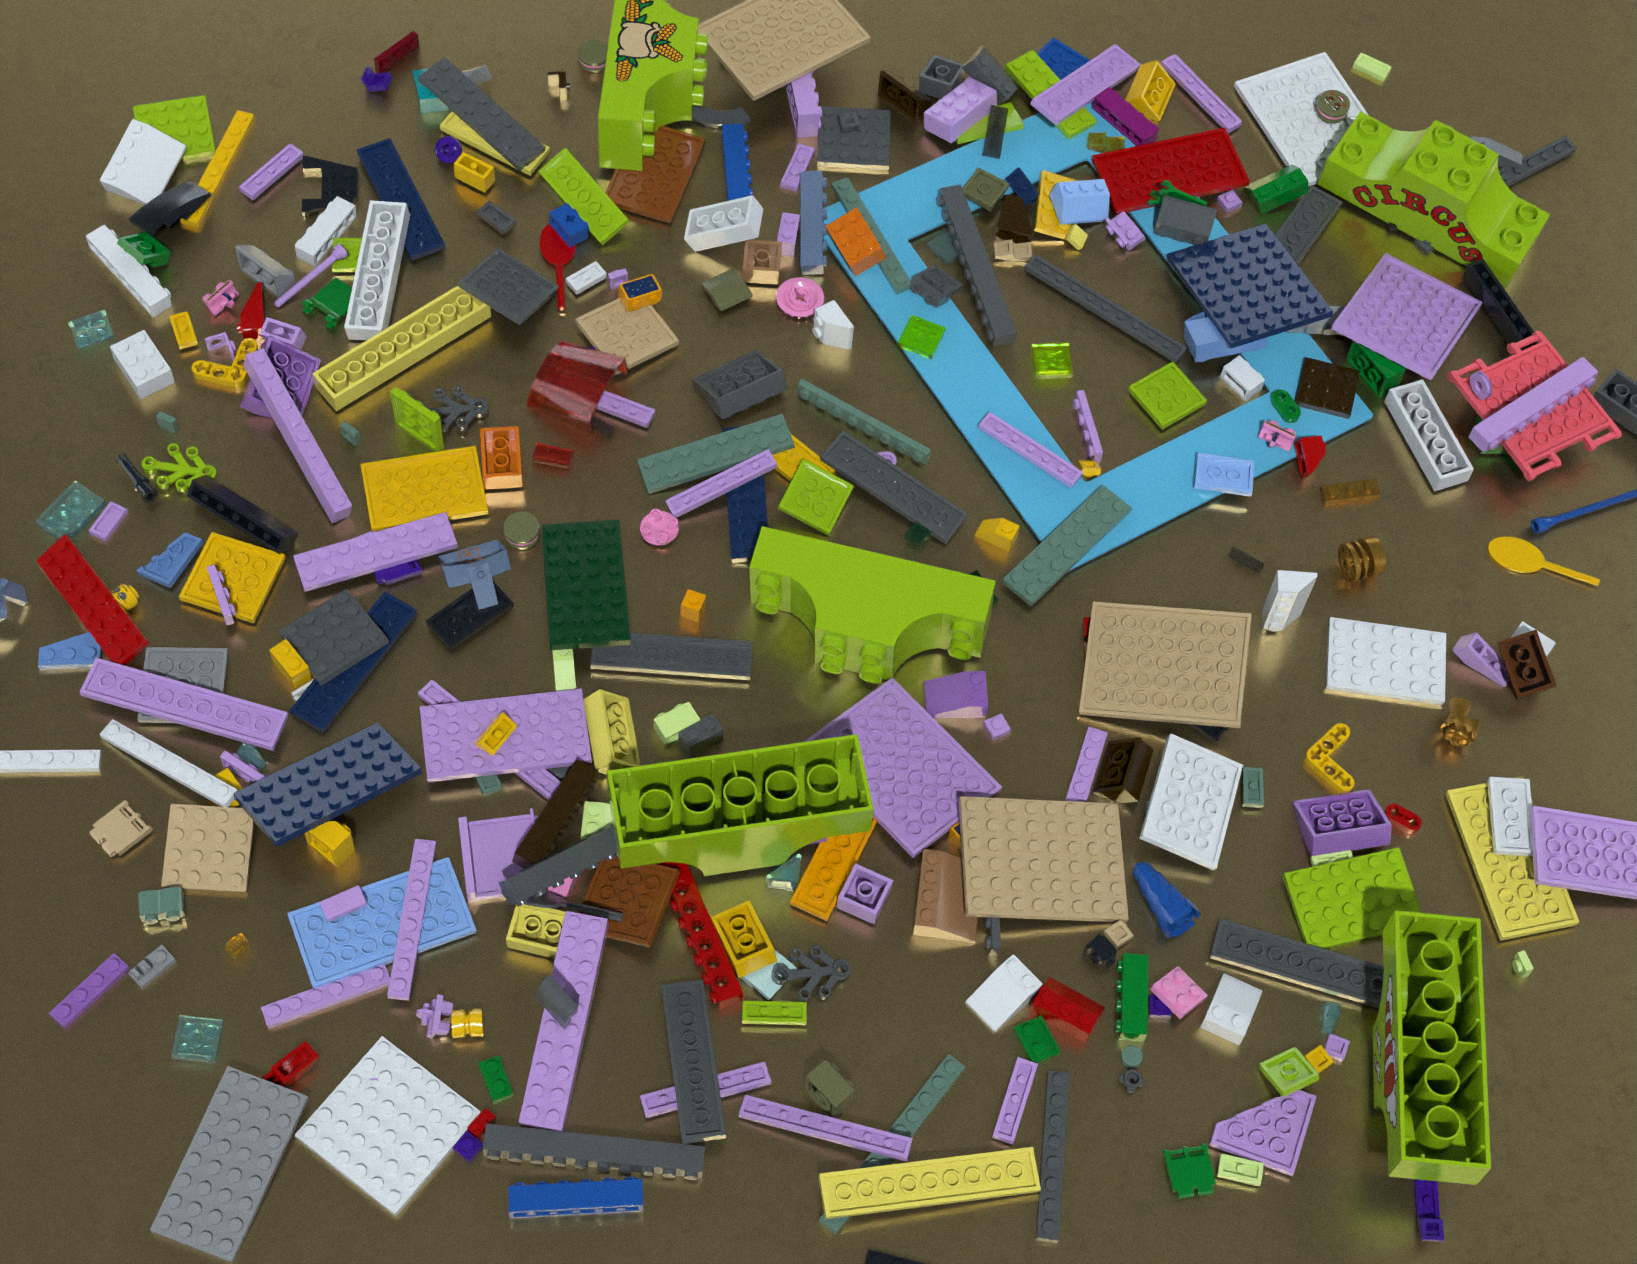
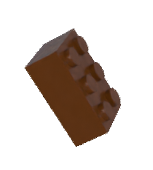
M1537 630L1498 642V647L1517 700L1556 688L1557 685Z

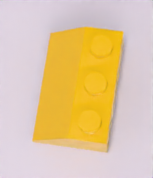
M1154 60L1140 65L1125 100L1147 119L1159 122L1176 83L1158 60Z

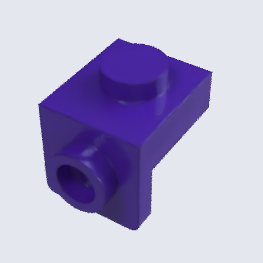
M366 67L361 81L369 92L385 91L388 89L393 77L389 72L375 74L370 67Z

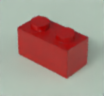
M485 1108L467 1127L468 1132L479 1140L485 1134L486 1124H494L496 1116Z

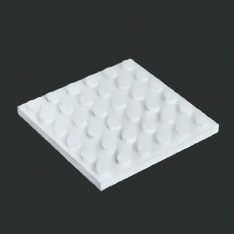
M382 1036L297 1131L295 1138L396 1217L453 1150L452 1147L468 1131L467 1127L476 1119L481 1111ZM371 1078H378L379 1081H377V1080H370V1079H371Z

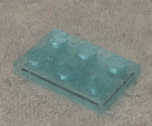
M74 481L35 520V523L57 539H60L64 534L73 539L106 505V502L77 481Z

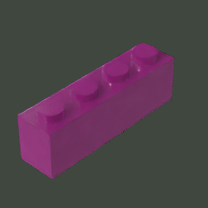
M1108 87L1094 97L1092 109L1135 146L1153 143L1157 140L1159 128L1123 99L1118 92Z

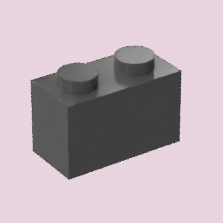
M711 714L679 732L678 744L690 759L722 741L724 728L714 714Z

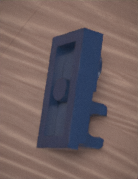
M1018 167L1005 178L1018 197L1023 198L1025 206L1037 201L1040 193L1021 168Z

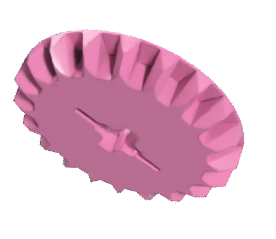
M796 277L788 279L780 285L776 293V299L780 310H783L785 314H790L791 317L797 316L800 319L801 317L807 318L809 315L814 316L815 309L823 305L824 293L821 287L813 280ZM797 296H799L800 298L803 297V301H801L800 299L797 300Z

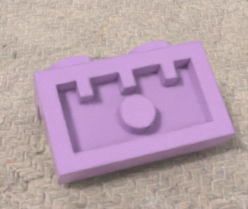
M1125 211L1112 220L1109 218L1105 219L1107 224L1105 226L1106 230L1110 235L1114 234L1117 239L1115 240L1121 248L1124 247L1127 251H1130L1145 240L1143 233Z

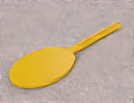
M1503 536L1493 539L1488 545V553L1491 558L1502 567L1511 571L1533 573L1545 568L1598 586L1600 583L1598 578L1545 561L1542 552L1525 540Z

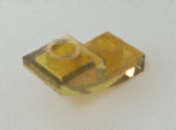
M1107 132L1089 133L1087 147L1099 153L1124 149L1125 137H1107Z

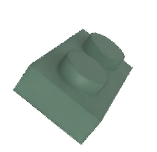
M1243 767L1242 807L1263 808V768Z

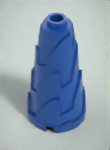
M1148 862L1137 863L1133 868V876L1139 884V889L1148 901L1152 912L1158 920L1157 923L1165 936L1170 938V934H1172L1175 938L1193 927L1195 923L1192 919L1196 917L1199 920L1200 911Z

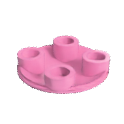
M659 509L651 510L640 524V533L643 539L653 545L670 543L675 539L679 531L678 520L669 512L660 511Z

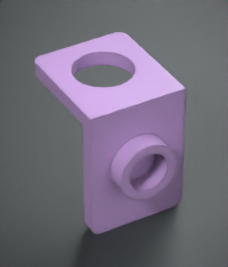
M226 332L205 338L208 351L227 346L232 362L234 361L236 348L233 340L229 341ZM214 340H221L218 344H211Z

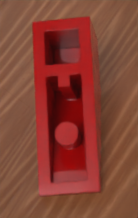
M257 282L240 314L241 322H237L238 333H242L243 340L247 338L254 340L263 339L259 334L265 322L262 282Z

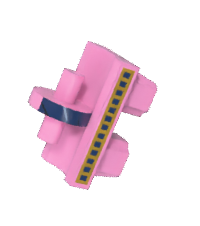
M232 281L220 282L212 295L206 294L203 297V301L212 315L216 316L226 306L232 308L235 305L233 300L239 294L235 290Z
M1266 420L1258 437L1269 442V447L1271 448L1276 445L1289 452L1297 434L1291 428L1284 429L1280 427L1278 422L1274 420Z

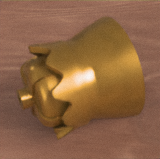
M1453 698L1450 700L1448 717L1440 729L1446 740H1449L1452 745H1465L1469 747L1471 742L1475 743L1478 727L1481 725L1479 719L1467 717L1471 704L1469 700L1464 698Z

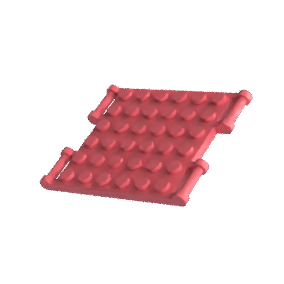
M1535 331L1531 336L1523 340L1508 344L1507 350L1513 355L1487 367L1480 358H1477L1471 364L1447 373L1448 380L1456 385L1482 420L1487 419L1568 367L1567 363L1541 331ZM1534 342L1538 343L1523 351L1521 350V348L1529 344H1532ZM1474 370L1483 372L1491 382L1492 395L1484 400L1479 399L1471 388V375L1461 379V376ZM1585 387L1576 397L1571 396L1562 406L1557 405L1550 414L1547 415L1545 413L1536 423L1533 424L1531 422L1522 432L1517 431L1508 441L1503 440L1500 443L1522 470L1525 479L1531 481L1537 475L1561 466V460L1556 455L1557 452L1580 441L1584 443L1585 449L1591 452L1603 443L1620 438L1622 433ZM1605 429H1608L1610 431L1609 433L1594 440H1592L1591 436ZM1545 458L1549 459V462L1534 469L1530 467V465Z

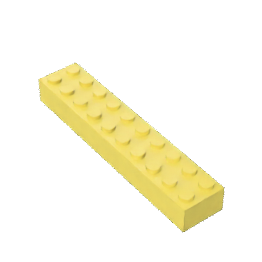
M456 286L312 373L314 386L335 411H338L490 318V306Z

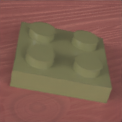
M978 168L962 189L966 199L991 212L1008 190L1009 183Z

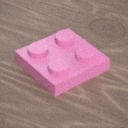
M1179 966L1153 984L1150 989L1179 1019L1201 1004L1208 996Z

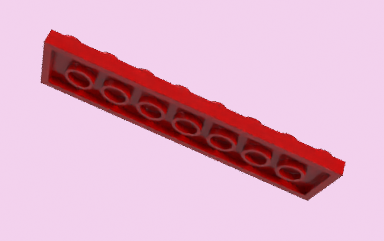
M64 534L36 560L111 662L126 666L150 643L68 535Z

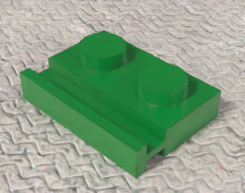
M1042 1015L1013 1028L1029 1061L1040 1064L1056 1055H1060L1061 1051Z

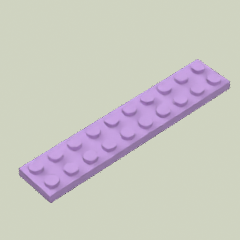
M95 658L80 690L81 696L272 751L275 749L289 716L288 712L100 658Z

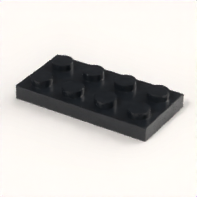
M494 581L498 605L479 610L473 589H470L426 620L427 626L450 651L514 607V603Z

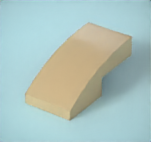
M1013 240L994 242L996 259L1025 262L1033 257L1031 242L1013 244Z

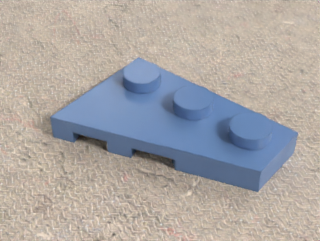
M185 532L169 544L166 551L159 556L155 555L150 559L151 562L144 568L141 566L136 571L140 576L171 588L204 543L201 538Z
M90 632L39 648L38 667L40 670L92 667L95 658L102 659V648Z

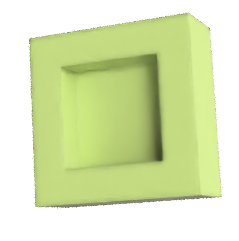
M1525 950L1517 952L1512 959V967L1518 973L1520 979L1528 977L1534 968Z

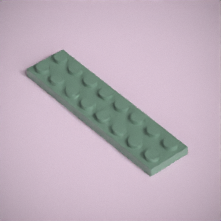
M779 414L637 459L648 494L727 470L767 449L774 455L795 448L784 416Z
M1102 485L1003 578L1002 583L1032 606L1131 512L1132 507Z

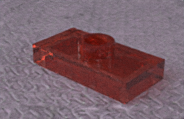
M536 443L532 462L569 470L574 450Z

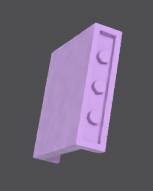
M530 808V814L471 822H467V817L458 818L468 902L504 897L501 894L502 889L498 882L524 869L513 863L512 860L516 850L538 818V815L534 816L533 808Z

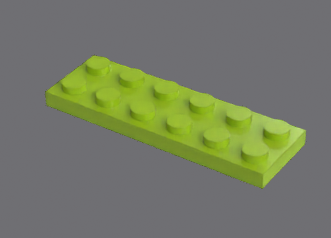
M1034 50L1005 64V70L1031 99L1060 81ZM1083 107L1056 127L1070 140L1095 126L1097 120Z
M566 148L538 171L564 202L568 203L572 209L574 208L578 212L579 217L587 222L590 232L602 245L630 222Z

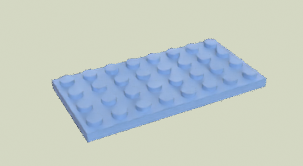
M449 857L433 862L418 953L477 933ZM409 871L361 887L360 889L367 902V906L331 922H327L319 902L287 913L313 989L373 967L393 962Z

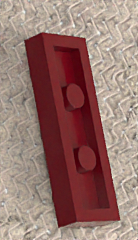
M412 31L374 58L375 71L383 73L398 61L403 60L405 56L414 52L419 47L418 34Z

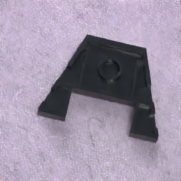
M303 156V173H322L321 199H302L303 217L309 216L311 212L318 211L320 213L325 211L329 202L333 201L337 196L350 203L358 201V168Z

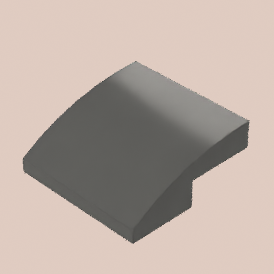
M547 975L539 986L535 998L559 1025L565 1029L570 1025L571 1017L578 1012V1006L550 975Z

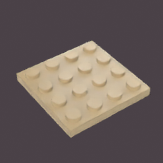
M620 298L576 318L575 322L615 375L679 345L678 338L652 305L627 312Z
M170 804L161 887L247 893L255 822L243 808Z

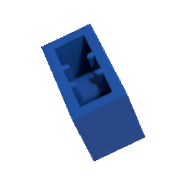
M568 203L549 212L550 226L569 247L588 239L589 226L587 222L582 220L578 212L574 208L572 209Z

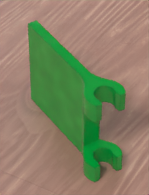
M1168 180L1161 182V185L1165 186L1166 190L1163 188L1159 192L1153 190L1150 196H1153L1155 200L1149 199L1147 202L1150 206L1162 205L1163 198L1166 195L1203 206L1207 204L1204 200L1174 188Z
M335 277L312 298L305 299L302 302V305L305 306L302 311L309 315L317 307L327 314L325 320L328 323L325 326L332 330L338 321L347 314L352 287Z

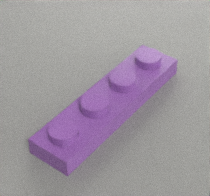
M113 953L52 1009L49 1015L66 1029L130 970L129 966Z

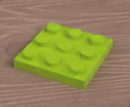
M1173 361L1135 382L1128 388L1131 395L1162 430L1207 403L1205 397Z
M395 387L390 392L395 424L434 451H442L444 443L439 414L427 409L422 402L411 398L406 391H401Z
M803 459L777 509L829 535L854 485Z

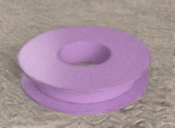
M1481 371L1473 373L1470 377V385L1474 394L1482 400L1489 398L1492 395V385L1489 378Z

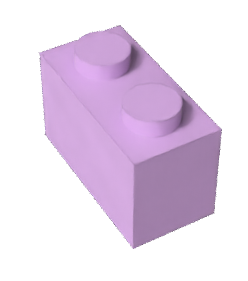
M782 212L777 242H782L781 255L790 257L795 255L800 225V215Z
M266 317L259 333L264 340L271 336L299 350L302 349L307 338L300 327Z

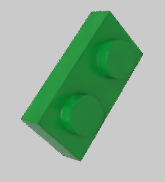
M499 1055L478 1063L493 1104L514 1097Z

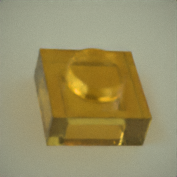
M240 933L237 937H232L224 948L227 956L235 960L249 945L247 939Z

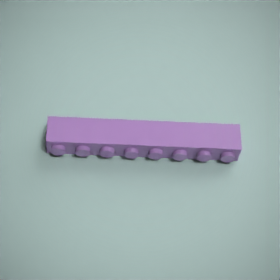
M1584 357L1578 359L1474 426L1469 438L1483 453L1489 449L1494 450L1503 440L1508 441L1517 431L1522 432L1531 422L1534 424L1545 413L1547 415L1550 414L1557 405L1562 406L1571 396L1576 397L1585 387L1590 388L1596 382L1595 378L1598 371Z

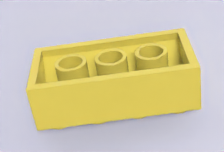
M601 689L583 699L595 769L600 773L607 774L609 770L641 766L629 699Z
M516 904L506 937L507 948L555 959L565 911L525 904L518 907Z

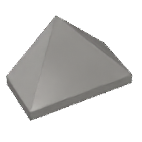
M487 65L461 71L474 84L492 80Z

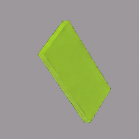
M1012 103L998 105L996 109L965 131L955 141L957 144H962L1024 129V123Z

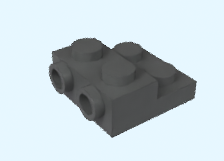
M935 264L914 275L910 287L913 293L921 295L929 305L938 308L947 303L950 296L960 292L963 285Z

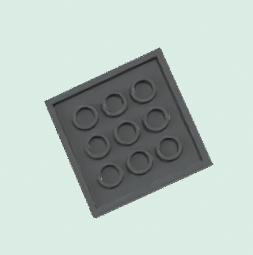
M821 106L822 117H819L821 128H819L817 166L889 170L890 110ZM856 111L859 130L842 132L838 114Z
M499 248L464 276L458 284V287L518 325L523 324L559 289L558 285Z
M347 589L279 631L284 640L287 639L308 665L310 673L320 686L389 643L387 637Z

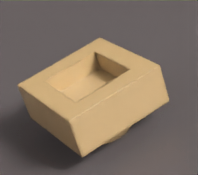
M1119 920L1104 931V935L1115 949L1133 939L1134 936L1122 920Z

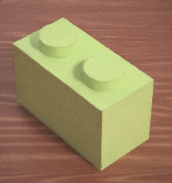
M690 702L681 703L667 713L658 714L654 719V730L664 746L667 747L678 741L679 732L699 722L700 718Z

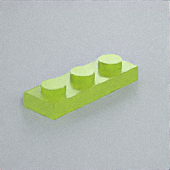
M743 1001L742 1024L806 1025L807 1002Z

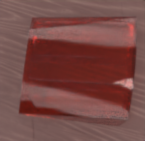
M562 340L550 351L542 363L532 384L527 405L594 435L595 431L591 420L596 407L616 371L628 374L629 370L626 360L623 357Z

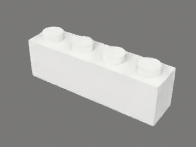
M338 196L329 202L326 210L306 230V234L296 242L297 258L316 267L333 246V238H340L356 219V206Z

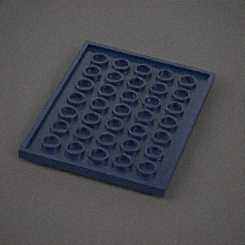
M1267 224L1167 254V260L1231 349L1333 317V310Z

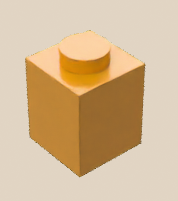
M688 589L681 603L680 616L699 623L706 608V595Z

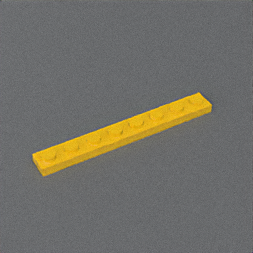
M237 110L198 184L199 187L208 191L211 196L186 220L180 218L182 224L199 228L255 120L254 114Z

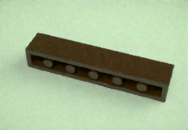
M578 759L575 761L516 850L512 860L513 863L525 869L545 859L548 852L552 853L558 843L556 842L558 836L563 837L568 828L566 824L569 820L572 822L578 813L577 807L584 805L588 798L587 792L589 789L593 791L597 785L598 779L596 777L598 770Z

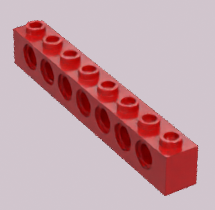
M677 862L657 863V865L678 869L680 872L671 894L672 900L670 905L673 912L678 913L679 919L677 920L681 931L685 930L687 934L685 940L688 948H693L695 953L693 955L694 962L697 967L702 969L701 977L704 985H709L711 990L709 996L712 1003L717 1004L720 1010L743 1001L742 989L688 865ZM680 890L687 892L685 895L677 894ZM687 908H692L695 911L693 913H687L684 910ZM695 926H699L702 928V930L694 931L692 928ZM703 944H707L710 946V948L704 950L701 949L700 946ZM716 963L718 967L710 968L708 964ZM718 981H724L726 985L720 987L717 986L716 983Z

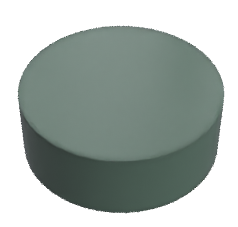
M1132 1045L1125 1047L1121 1054V1061L1128 1068L1138 1067L1143 1059L1142 1051Z

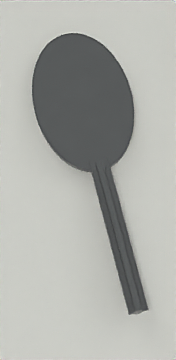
M550 892L539 897L533 895L528 898L529 902L525 904L542 908L562 906L581 913L622 922L624 917L623 913L584 904L565 902L562 898Z

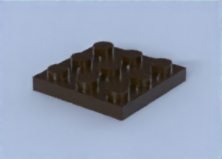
M1305 357L1295 403L1298 407L1349 419L1360 370Z

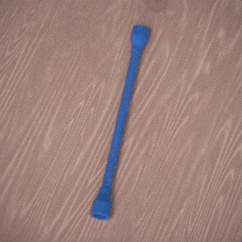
M1637 489L1557 516L1533 519L1531 527L1536 534L1547 531L1551 526L1559 522L1637 497Z

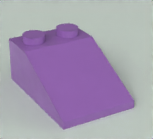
M964 671L924 681L926 711L933 718L986 717L988 696L985 671Z

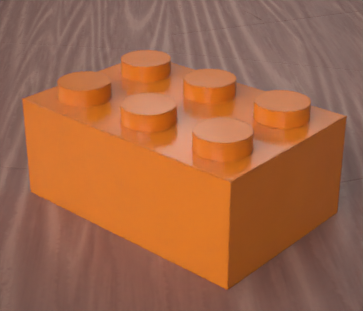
M857 207L825 226L855 277L887 258Z
M519 426L480 428L484 490L523 487Z

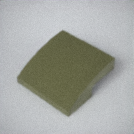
M730 269L701 283L702 289L711 297L712 303L720 311L753 297L746 283L734 269Z

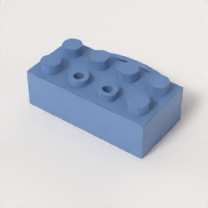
M1205 312L1196 314L1185 321L1184 339L1195 362H1205L1209 359L1267 348V338H1263L1231 349Z

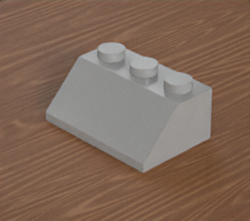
M237 245L235 247L240 270L256 282H262V286L278 298L296 284L295 274L290 269L284 268L278 260L269 257L263 249H258L254 245Z

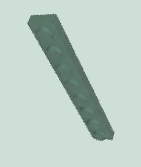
M849 178L833 182L831 188L846 213L857 207L882 247L887 258L877 264L895 294L897 295L912 289L910 287L911 280Z
M801 379L798 383L797 394L802 399L809 400L817 407L832 413L833 416L841 418L851 426H856L863 430L867 435H872L882 443L894 447L898 452L905 453L916 462L926 465L929 461L931 449L804 379Z

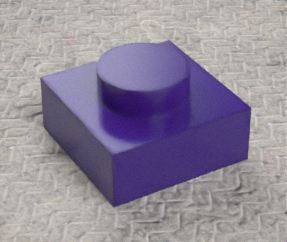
M1149 995V1018L1170 1019L1171 1010L1156 995Z
M466 1131L452 1148L458 1155L470 1163L482 1150L483 1143Z

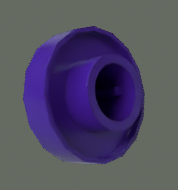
M444 136L437 141L435 153L440 161L453 163L462 154V146L457 138Z

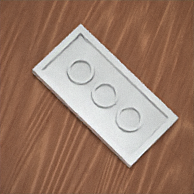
M1489 777L1487 784L1494 854L1533 856L1530 819L1532 801L1529 779Z

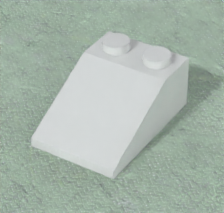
M1013 954L986 979L965 1003L996 1032L1037 996L1043 983Z
M1224 973L1200 1028L1240 1045L1251 1022L1262 990Z

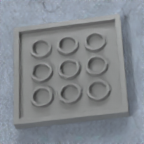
M146 647L143 671L224 694L229 651L228 648ZM138 712L137 720L139 723H174Z

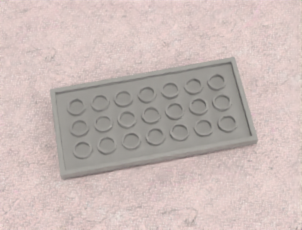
M227 1066L150 1231L227 1262L234 1263L309 1097Z

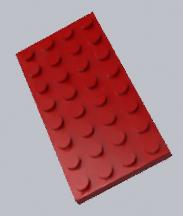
M1225 127L1092 155V162L1099 178L1105 180L1110 193L1109 201L1116 215L1123 211L1127 213L1155 207L1150 206L1147 202L1149 199L1155 200L1153 196H1150L1153 190L1157 192L1162 188L1166 190V187L1161 185V182L1164 180L1170 181L1174 188L1194 197L1247 187L1250 184V180Z

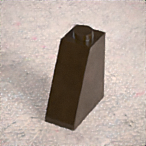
M1005 194L995 239L1002 241L1013 240V243L1016 244L1031 242L1033 231L1023 198Z

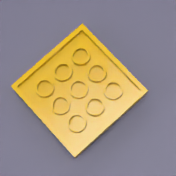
M211 532L179 595L180 601L222 613L207 569L208 566L215 565L217 572L221 571L224 582L221 585L223 588L227 587L230 596L227 602L228 604H233L236 613L232 617L255 623L286 559L285 554H278L272 550Z

